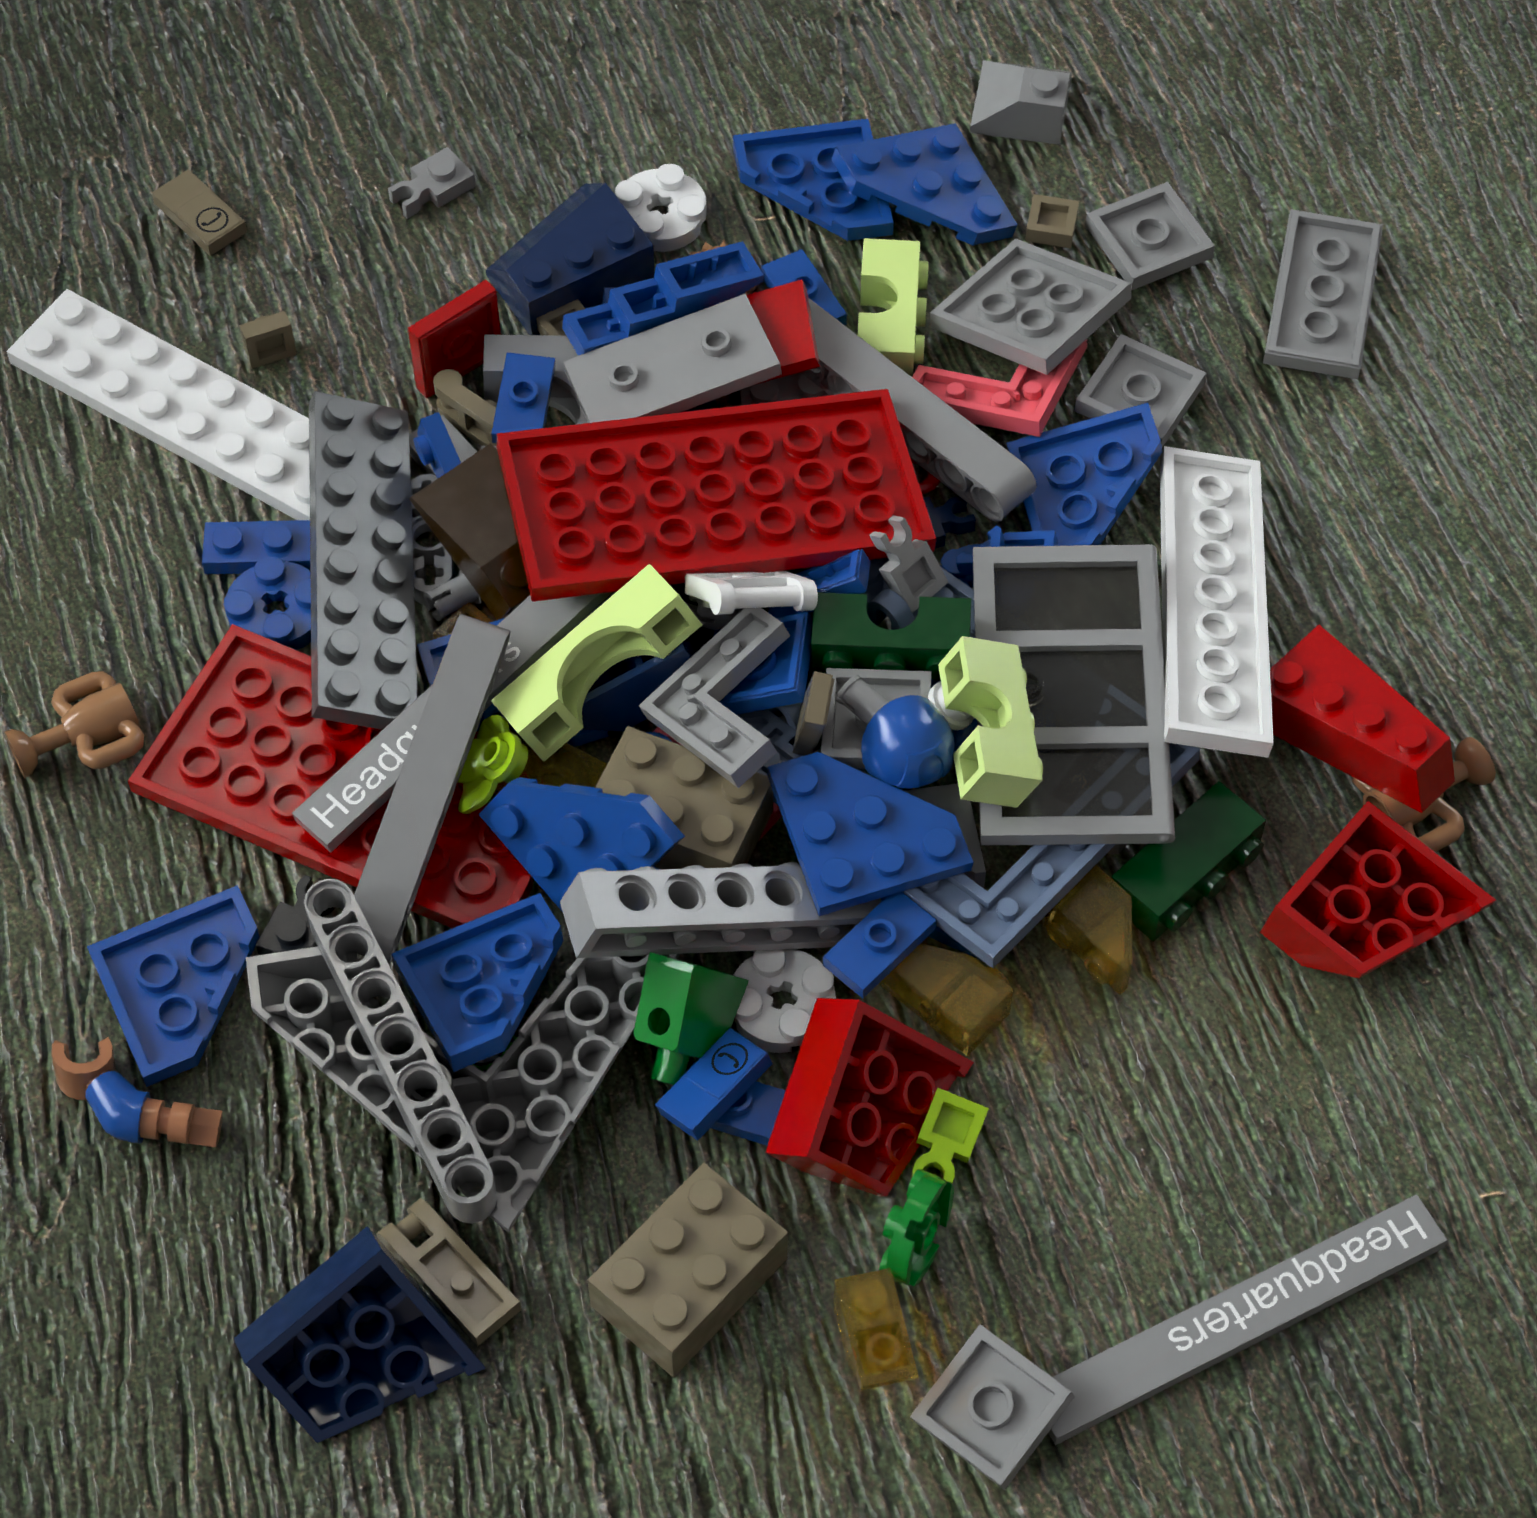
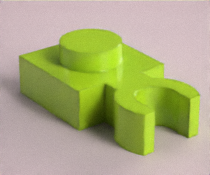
M937 1088L916 1143L930 1148V1152L921 1155L916 1160L912 1169L911 1179L918 1169L925 1170L926 1168L934 1167L942 1173L943 1180L953 1183L955 1168L951 1162L952 1157L968 1163L989 1108Z

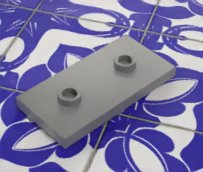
M1290 209L1263 364L1358 380L1383 224Z
M746 294L563 361L567 377L588 423L680 413L782 374L780 362Z

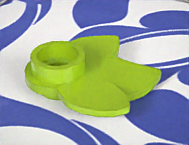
M492 715L484 719L480 725L477 739H474L458 781V783L463 784V791L458 805V812L462 814H469L484 806L491 799L499 782L509 783L521 775L528 760L527 747L521 743L517 735L509 732L507 719L500 715Z

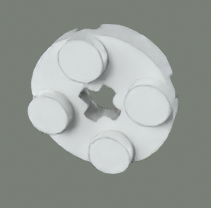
M664 164L658 169L637 173L629 179L618 183L615 188L616 197L652 242L654 251L667 252L680 249L692 243L701 233V225L704 220L706 221L707 214L706 196L701 186L693 178L685 175L680 166ZM655 206L668 207V213L661 214L658 210H649Z
M756 950L754 955L745 960L734 973V976L749 980L734 1018L736 1029L740 1035L764 1051L785 1053L792 1052V1047L801 1046L816 999H836L833 974L818 959L801 950ZM787 991L791 993V998L797 1002L794 1005L785 1003L781 1009L773 1007V997L770 995L774 992Z

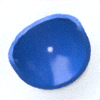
M907 695L890 701L877 711L864 731L861 742L864 767L871 776L898 788H918L944 777L953 766L955 742L952 730L938 708L925 697Z

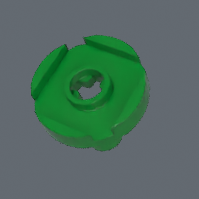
M921 1169L914 1173L910 1181L906 1196L907 1201L904 1207L894 1205L888 1214L883 1229V1237L890 1239L891 1243L886 1249L879 1267L880 1276L899 1284L911 1285L913 1287L922 1280L934 1260L940 1245L933 1241L939 1225L947 1227L954 1198V1186L952 1183Z

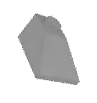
M983 60L970 133L1060 145L1072 72Z

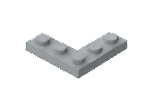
M744 608L638 706L648 720L737 788H740L777 751L766 736L722 705L720 701L789 638L790 634L781 621L764 609Z

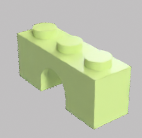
M864 238L860 305L878 306L887 311L880 313L859 312L857 335L912 377L914 364H923L925 335H915L916 326L925 327L927 298H920L917 295L918 289L927 290L929 261H919L920 241Z
M962 636L938 664L945 709L965 712L973 716L982 725L977 726L953 753L960 799L1017 808L1043 781V763L1038 757L1034 735L1035 719L1034 715L1030 712L1026 691L1027 674L1025 669L1022 668L1019 646Z

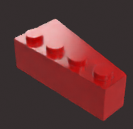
M1320 624L1270 668L1274 736L1420 813H1423L1455 782L1450 737Z

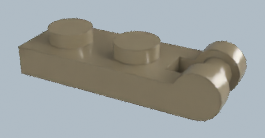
M445 369L438 372L433 381L434 391L437 396V412L440 415L443 414L458 431L480 446H487L490 443L493 446H497L496 443H492L491 436L497 403L489 399L484 400L464 387L463 379L459 372L453 369Z
M419 1198L407 1208L408 1215L396 1225L389 1222L376 1235L467 1336L479 1346L521 1311L520 1301L424 1199ZM422 1232L430 1236L417 1248L411 1243Z

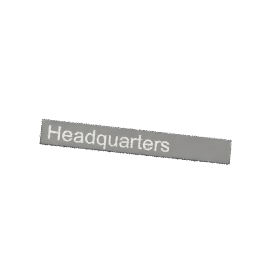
M613 592L532 602L530 595L497 626L510 630V638L485 710L493 704L491 700L572 631ZM432 685L292 812L295 821L330 853L390 799Z
M1416 1194L1053 1376L1055 1380L1072 1391L1075 1397L1048 1434L1053 1443L1057 1445L1445 1248L1448 1240Z

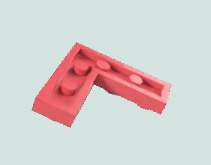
M1087 339L1047 375L1019 364L1010 382H1004L918 365L912 377L972 424L1040 437L1087 348Z

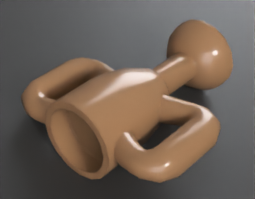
M103 671L90 672L61 684L54 691L51 704L54 710L62 717L60 719L62 724L31 737L23 731L15 729L4 731L9 747L24 778L33 774L38 765L39 755L71 743L73 747H77L78 757L81 762L92 769H104L130 758L143 748L144 734L140 729L139 721L120 682L116 684L114 678ZM83 698L81 701H79V702L76 703L75 705H71V704H70L71 702H74V701H76V700H79V699ZM107 744L105 746L93 750V746Z
M1472 737L1464 738L1457 745L1454 753L1455 782L1449 788L1463 780L1476 785L1492 783L1496 772L1490 754L1478 740ZM1352 777L1354 785L1364 793L1363 805L1367 801L1371 802L1435 853L1457 841L1464 832L1463 817L1456 809L1442 799L1444 793L1423 813H1420ZM1430 813L1446 821V823L1421 837H1417L1413 826L1424 820Z

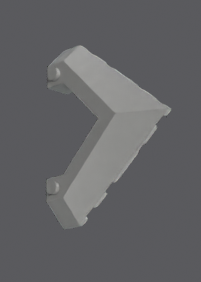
M319 947L246 957L252 1011L422 1158ZM357 951L348 953L343 957L342 961L347 963L358 962ZM662 954V955L677 959L680 954ZM649 955L577 958L565 972V979L549 999L545 998L519 1030L517 1039L501 1058L497 1057L485 1073L473 1065L453 1072L436 1040L423 1032L492 1169L497 1201L496 1207L489 1217L506 1232H510L633 1032ZM370 998L364 1004L367 1008L376 1009L380 1007L379 1002L374 998ZM400 1041L389 1046L386 1052L394 1055L403 1054L410 1050L412 1045L408 1042ZM423 1087L412 1092L409 1098L418 1102L426 1101L433 1097L436 1091ZM445 1134L435 1139L432 1146L438 1149L452 1148L458 1143L460 1138L455 1135ZM470 1181L459 1186L458 1190L469 1198L479 1194L484 1186L478 1182Z

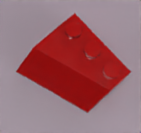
M1367 801L1279 901L1260 933L1301 966L1361 978L1493 905L1496 899L1375 805Z
M817 998L765 1153L804 1173L874 1195L887 1197L921 1145L916 1143L937 1088L948 1091L957 1077H965L974 1062L861 1000Z

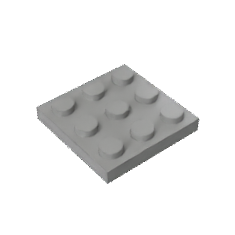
M1015 238L930 312L931 328L1047 375L1132 298L1131 283Z

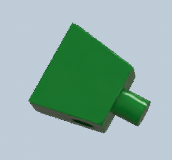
M650 952L634 1028L636 1040L659 1047L650 1078L674 1085L685 1074L690 1056L701 1058L731 1028L749 980Z

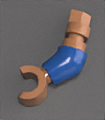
M109 1037L98 1042L99 1056L92 1062L87 1063L72 1062L68 1045L57 1040L53 1042L51 1055L56 1082L60 1090L70 1098L87 1100L107 1134L123 1141L141 1144L144 1138L159 1140L161 1134L167 1135L168 1142L209 1147L217 1146L221 1133L223 1111L195 1107V1104L174 1102L172 1107H166L165 1100L152 1099L149 1092L137 1090L119 1072H116L113 1046Z

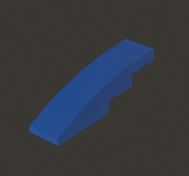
M743 241L656 264L654 278L610 289L608 303L564 314L562 329L579 356L738 297L762 283L764 274Z

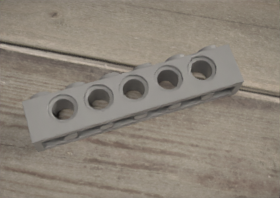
M788 862L779 866L753 867L750 864H738L727 868H704L701 865H691L682 869L656 870L654 867L645 866L626 871H607L603 868H592L584 872H578L562 897L560 904L576 958L649 955L650 952L662 955L834 947L881 902V898L818 916L801 866L795 862Z

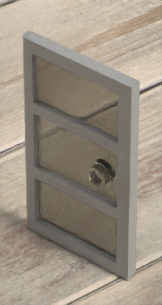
M1151 544L973 547L975 638L1019 646L1022 668L1025 669L1027 674L1026 691L1030 712L1034 715L1035 719L1034 735L1038 757L1043 763V781L1017 808L979 802L981 845L1156 844L1173 842L1175 840L1170 749L1169 743L1164 742L1165 671L1156 547Z

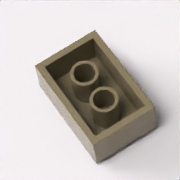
M629 726L626 727L595 787L603 789V793L626 796L629 793L650 795L685 835L654 866L659 869H682L691 865H701L704 868H727L738 864H748L773 812V790L768 776L756 772L740 788H737L684 746Z
M703 1162L587 1280L590 1306L674 1378L788 1259V1231Z

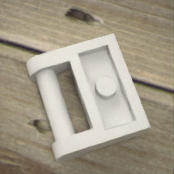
M786 571L768 573H686L685 594L703 600V607L711 608L714 615L732 614L735 609L788 606H793L796 611H812L817 605L818 591L815 582Z

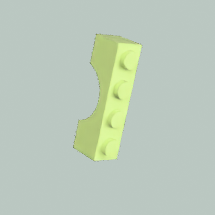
M648 564L491 701L517 733L545 762L584 728L582 708L591 686L606 670L616 663L634 656L648 655L664 659L703 624L680 595Z

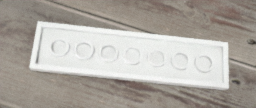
M68 289L6 351L10 364L296 520H310L309 418Z
M1164 446L1160 458L1162 637L1165 671L1164 742L1268 758L1274 743L1260 461Z

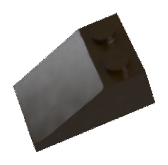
M490 443L411 496L409 500L495 618L500 620L508 616L530 596V591L498 451Z

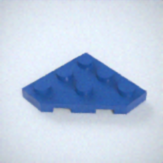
M869 119L733 135V151L739 179L742 184L847 241L893 235L894 222L889 202L873 195L868 201L851 194L831 160L837 146L873 140Z
M956 123L837 146L831 160L851 194L868 201L872 195L896 205L895 213L928 227L934 221L957 231L956 239L972 246L1011 238L1014 235L1018 224Z
M1149 403L1041 433L1040 437L1031 435L1006 442L1008 451L1030 469L1036 480L1037 488L1035 492L1023 501L1031 531L1055 530L1058 546L1101 545L1162 454L1161 440Z
M820 752L768 766L767 776L818 916L972 871L974 862L954 814Z
M518 777L509 782L478 814L561 911L560 901L578 872H584L592 868H603L607 871H626L645 866L654 867L685 837L650 795L629 793L626 796L603 793L601 788L566 783L558 787L538 784L537 779Z
M238 885L87 946L146 1087L198 1066L246 967V957H251L255 949L256 943L260 938L259 932Z
M538 893L396 951L391 955L398 975L453 1072L506 1050L564 939L561 925L542 895Z

